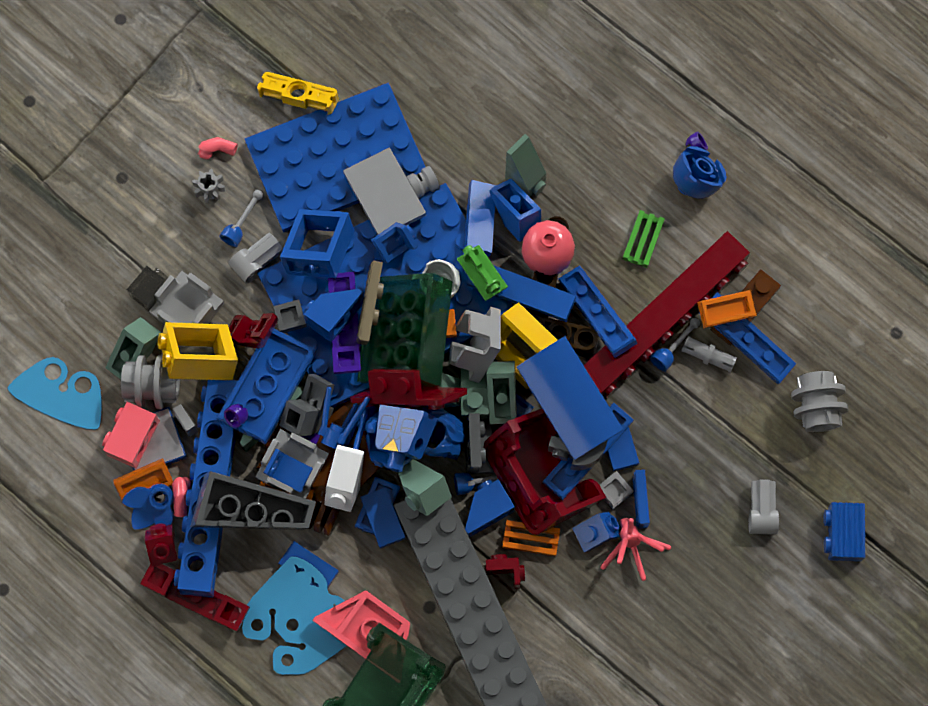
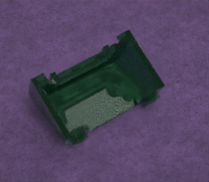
M378 623L376 627L369 631L366 638L368 641L367 647L371 651L342 697L328 698L322 705L424 706L443 677L446 666L385 625Z

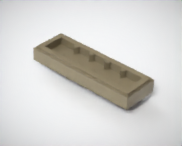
M373 261L369 266L356 338L357 344L367 345L372 325H377L379 310L375 309L376 299L381 300L384 284L379 283L383 262Z

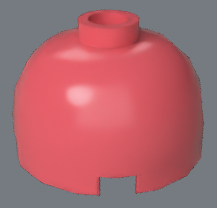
M549 220L538 222L529 228L523 238L522 255L524 262L535 272L538 271L549 276L561 273L570 265L574 256L575 244L572 234L566 226L559 222Z

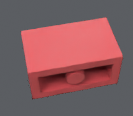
M126 402L124 408L121 407L118 410L114 420L116 424L112 432L109 431L106 434L102 446H104L103 451L107 456L137 469L160 420L156 414Z

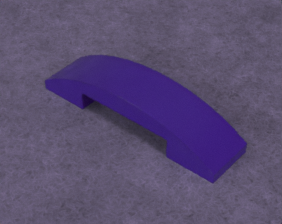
M338 273L336 278H328L329 293L356 289L355 273ZM358 311L332 342L334 374L361 372L360 344L356 342L359 327Z

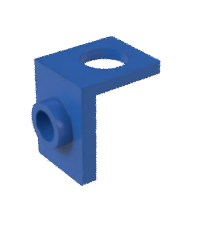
M276 448L263 473L302 493L313 468Z

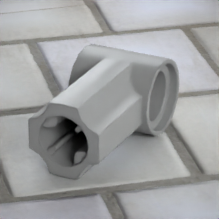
M268 233L249 249L245 248L238 251L232 256L228 264L243 282L248 284L258 277V272L262 271L267 264L282 253L283 248L279 241L272 234Z
M752 481L749 534L777 535L779 530V513L776 510L775 481Z

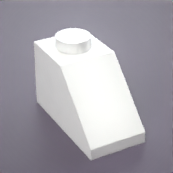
M337 445L326 485L324 505L351 512L360 490L364 451Z

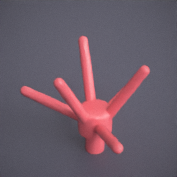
M623 518L619 522L622 528L620 531L622 540L603 562L601 569H606L617 554V564H622L626 547L632 550L642 581H645L646 575L636 546L642 541L660 552H663L664 549L670 550L671 546L643 536L639 533L638 528L634 526L632 518Z

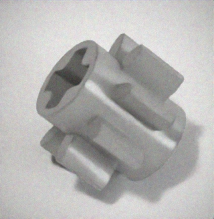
M213 169L205 173L199 171L200 176L198 180H192L193 186L198 188L194 191L195 196L200 197L202 195L205 203H208L209 199L219 201V193L226 191L225 186L220 184L224 180L222 174L215 176Z

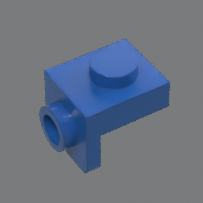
M398 222L371 239L381 258L386 263L408 248L414 250L418 247L415 242L417 237L413 229L409 225L406 226Z
M609 512L598 513L572 528L583 552H589L611 539L620 537L619 524L616 518Z

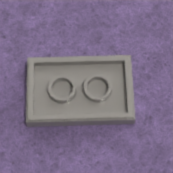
M390 147L343 170V174L377 235L396 222L407 226L426 216V211Z

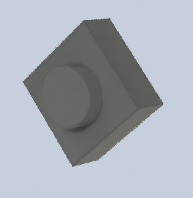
M300 300L273 306L275 315L278 317L280 332L287 333L307 327Z

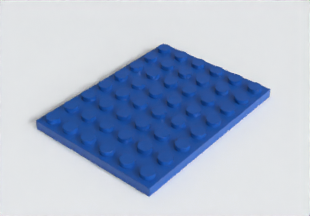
M446 183L440 185L439 190L435 192L429 191L424 194V197L419 199L426 211V216L409 224L416 234L415 242L418 247L414 250L408 248L388 263L383 261L371 239L377 236V233L370 221L367 220L354 226V233L338 273L354 272L356 289L361 290L364 296L371 262H383L379 283L384 284L381 300L376 299L375 309L379 310L377 325H372L367 345L360 344L361 372L334 374L333 343L307 326L287 332L288 336L316 349L317 352L307 369V373L316 374L334 384L330 407L335 408L351 400V396L369 390L368 371L412 370L417 368L391 327L413 312L416 314L430 336L429 311L454 309L457 324L465 310L485 315L490 307L500 309L502 316L504 312L513 307L510 301L496 296L485 301L477 289L467 286L469 277L457 261V258L464 254L462 250L465 244L466 219ZM332 237L304 251L327 252ZM438 259L453 264L459 272L461 282L457 293L451 299L441 302L428 298L422 291L420 275L424 271L426 263ZM282 261L257 273L273 306L300 300L303 315L310 301H315L320 294L329 293L328 278L288 275ZM362 307L358 310V321H360ZM456 330L457 337L434 339L432 341L441 355L450 351L452 342L464 345L470 342L473 335Z

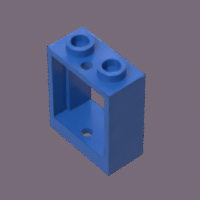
M299 209L280 256L286 273L288 275L336 278L354 233L349 213ZM308 230L334 231L327 252L301 250Z

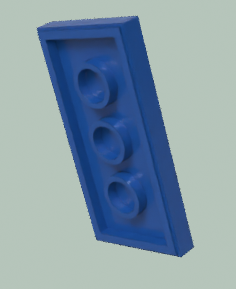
M274 329L263 348H256L217 420L231 427L225 420L224 411L231 405L241 404L243 408L248 410V419L244 424L233 429L266 444L283 414L286 401L291 400L317 352L316 349Z

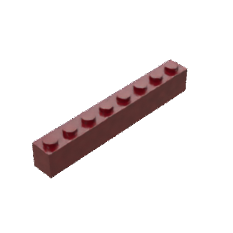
M728 231L626 325L637 341L635 346L616 358L604 346L584 365L600 393L606 399L617 389L616 383L622 378L626 381L636 371L634 367L641 360L645 363L655 353L653 349L659 343L664 345L674 335L672 331L678 325L683 327L693 317L691 313L698 307L697 302L711 299L710 295L715 290L720 292L729 284L730 280L728 278L734 272L738 275L749 264L747 259L750 252Z

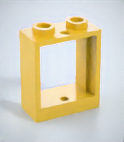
M518 302L501 316V350L495 359L498 362L515 361L516 380L526 389H529L517 369V366L527 359L507 340V337L513 330L536 353L553 344L557 339Z
M165 322L163 333L158 335V349H162V365L164 368H167L169 379L233 380L238 359L228 324ZM178 346L213 347L215 355L180 354Z

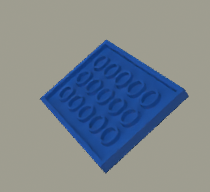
M389 82L338 102L333 113L328 115L327 111L316 110L244 138L283 233L291 230L299 209L336 212L358 204L359 201L343 174V170L389 147L405 176L412 173L418 174L425 168V164Z

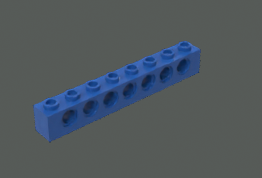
M208 380L207 386L202 387L201 402H205L203 412L199 411L197 427L201 428L200 438L195 437L193 451L197 454L196 464L192 463L190 467V479L193 480L192 490L188 489L186 494V506H189L188 516L183 517L182 532H186L184 543L180 542L178 559H182L180 570L176 569L174 576V586H178L177 589L182 595L211 598L214 596L223 528L190 526L204 475L212 471L231 476L237 430L219 422L217 417L220 413H215L212 410L217 404L225 405L238 382L237 380ZM216 429L222 431V435L219 438H209L211 431ZM211 455L219 457L216 464H205L207 457ZM198 534L208 536L206 542L201 545H197L193 541ZM196 560L204 562L201 570L197 572L190 570L192 562Z

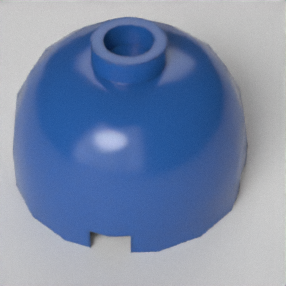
M689 146L677 158L673 166V179L682 194L696 199H704L715 194L726 181V171L718 159L713 162L708 157L711 153L707 150Z

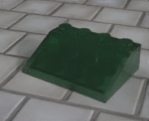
M435 273L380 277L379 283L384 284L381 300L376 299L375 309L379 310L376 326L372 325L367 345L361 346V372H358L357 382L369 383L368 371L373 369L420 370L421 387H441L453 281Z

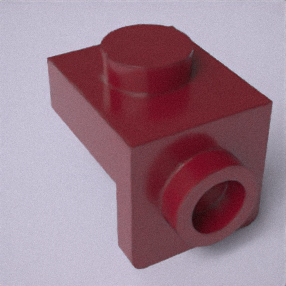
M163 523L156 524L145 531V544L152 566L177 560L178 556L174 544L175 533L172 524L167 526Z
M506 554L491 555V559L485 560L486 575L513 573L514 589H520V582L525 581L524 565H519V558H507Z

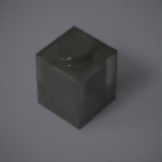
M146 266L126 290L133 300L149 311L157 301L155 293L168 277L158 268L153 271L150 267Z

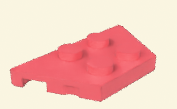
M365 590L313 618V622L397 683L401 681L410 622Z

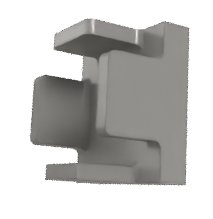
M181 271L176 278L170 275L155 293L157 301L149 310V313L164 325L165 322L209 324L224 305V301L212 292L210 286L192 273L187 275Z
M490 307L485 315L465 310L456 324V330L473 335L470 340V346L452 342L450 345L449 363L453 366L469 370V380L477 383L481 381L501 350V310Z
M280 429L266 451L255 478L282 492L306 499L329 453L317 448L316 444L294 433L290 434ZM276 448L313 468L302 493L263 473Z

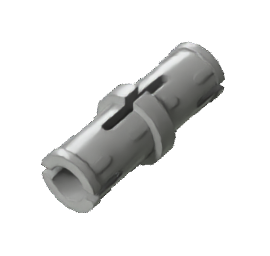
M690 336L687 337L681 351L703 360V363L706 365L708 363L713 364L731 373L737 359L736 356L734 357L716 349V345L711 344L709 346Z

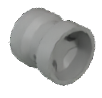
M430 166L423 168L418 174L412 173L406 176L418 199L424 197V194L429 191L435 192L440 189L438 180Z

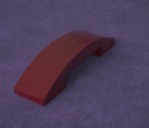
M264 313L260 320H252L245 315H235L228 326L233 343L249 348H263L278 323V317L273 313Z
M150 564L140 583L142 586L211 621L238 632L250 606L215 590L213 598L182 595L177 589L178 586H174L176 570L163 564L155 566Z

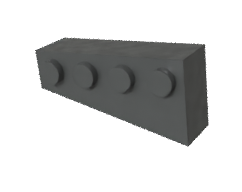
M210 471L204 475L190 527L305 530L310 526L316 501Z

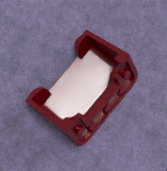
M542 408L507 421L485 440L483 446L488 462L514 504L515 510L523 524L534 535L551 529L595 506L606 498L601 486L590 478L579 482L563 501L542 484L543 480L561 461L554 458L551 452H548L551 436L558 434Z

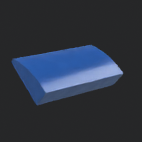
M565 336L517 366L521 376L574 460L623 430Z

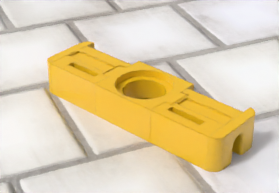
M265 72L262 76L263 83L259 82L257 86L261 98L264 95L280 99L288 105L304 109L312 107L327 111L328 115L333 113L339 100L337 90L334 88L271 72ZM297 89L305 91L300 97H293L291 95Z

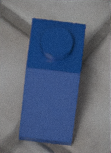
M512 179L490 189V195L504 226L519 242L523 241L529 228L541 222V208Z
M359 289L320 294L315 301H310L304 310L306 325L330 342H333L362 307L363 292Z
M499 479L494 482L487 480L477 487L478 491L474 493L465 527L469 538L515 511V506Z

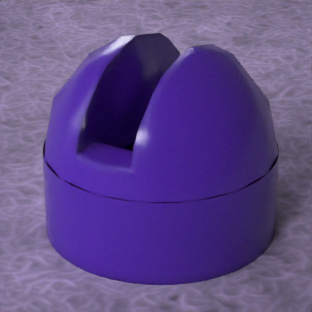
M698 131L687 138L686 147L691 145L708 150L705 139Z
M241 404L231 405L224 411L225 420L231 427L238 428L248 419V410L243 408Z

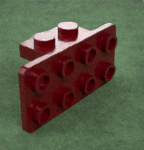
M373 369L368 371L370 389L350 398L351 403H360L361 405L365 397H370L366 407L382 404L393 407L405 405L407 409L422 407V405H428V409L436 410L444 408L446 403L459 402L460 397L467 395V388L421 387L420 370Z

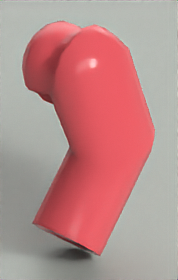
M215 137L200 143L198 155L203 159H210L212 152L221 151L234 156L238 144Z
M177 477L172 483L174 516L176 517L187 516L186 494L192 485L188 477Z

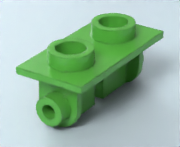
M468 245L462 250L464 254L457 258V261L485 301L508 288L480 245L474 248Z

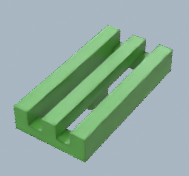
M640 210L622 260L647 268L665 218L654 217V214L650 213L648 215L645 214V211ZM645 220L647 223L635 256H630L641 222ZM652 223L657 224L644 260H641L639 258Z

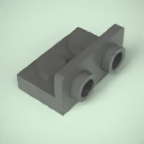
M469 413L464 420L466 473H492L493 469L486 458L485 448H483L485 440L492 435V424H490V420H480V413Z

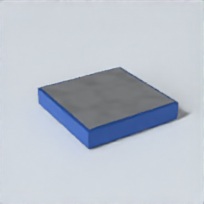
M169 407L153 412L158 416L160 422L137 469L162 458L166 465L187 458Z

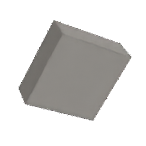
M180 404L173 408L175 417L187 435L191 437L196 434L198 430L183 406Z
M617 471L600 484L606 496L604 500L612 510L634 493L633 489Z

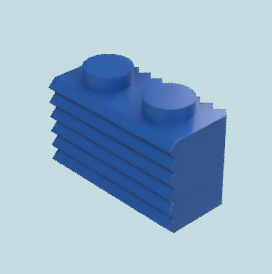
M832 502L828 510H824V526L829 528L828 537L825 536L824 553L829 554V560H864L865 504Z

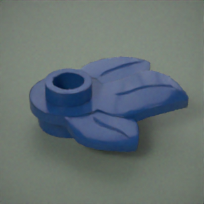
M155 484L150 488H133L122 499L124 505L134 508L131 521L132 527L135 530L146 528L153 523L155 525L163 523L167 526L173 522L174 514L171 509L173 492L165 484ZM159 492L165 495L162 501H157L154 498Z

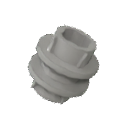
M139 355L136 362H126L123 365L121 394L124 402H135L136 406L144 409L146 400H154L156 409H163L165 403H176V400H178L180 379H169L167 368H164L162 365V356L156 357L155 365H147L145 355Z
M816 371L797 377L798 388L792 391L791 397L794 401L802 402V406L794 410V417L802 420L805 430L808 432H824L842 426V414L847 413L848 405L844 402H838L837 397L844 395L846 388L843 384L837 383L834 373L830 371Z

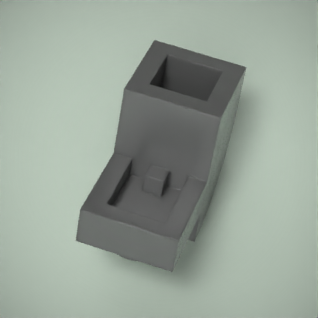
M308 374L301 399L286 401L280 426L298 436L317 433L322 423L326 388L331 387L332 395L334 384L316 374ZM330 407L328 420L330 419L334 408Z
M551 436L548 452H551L554 458L560 460L573 459L571 470L581 471L589 469L599 462L603 456L607 441L574 460L561 438Z

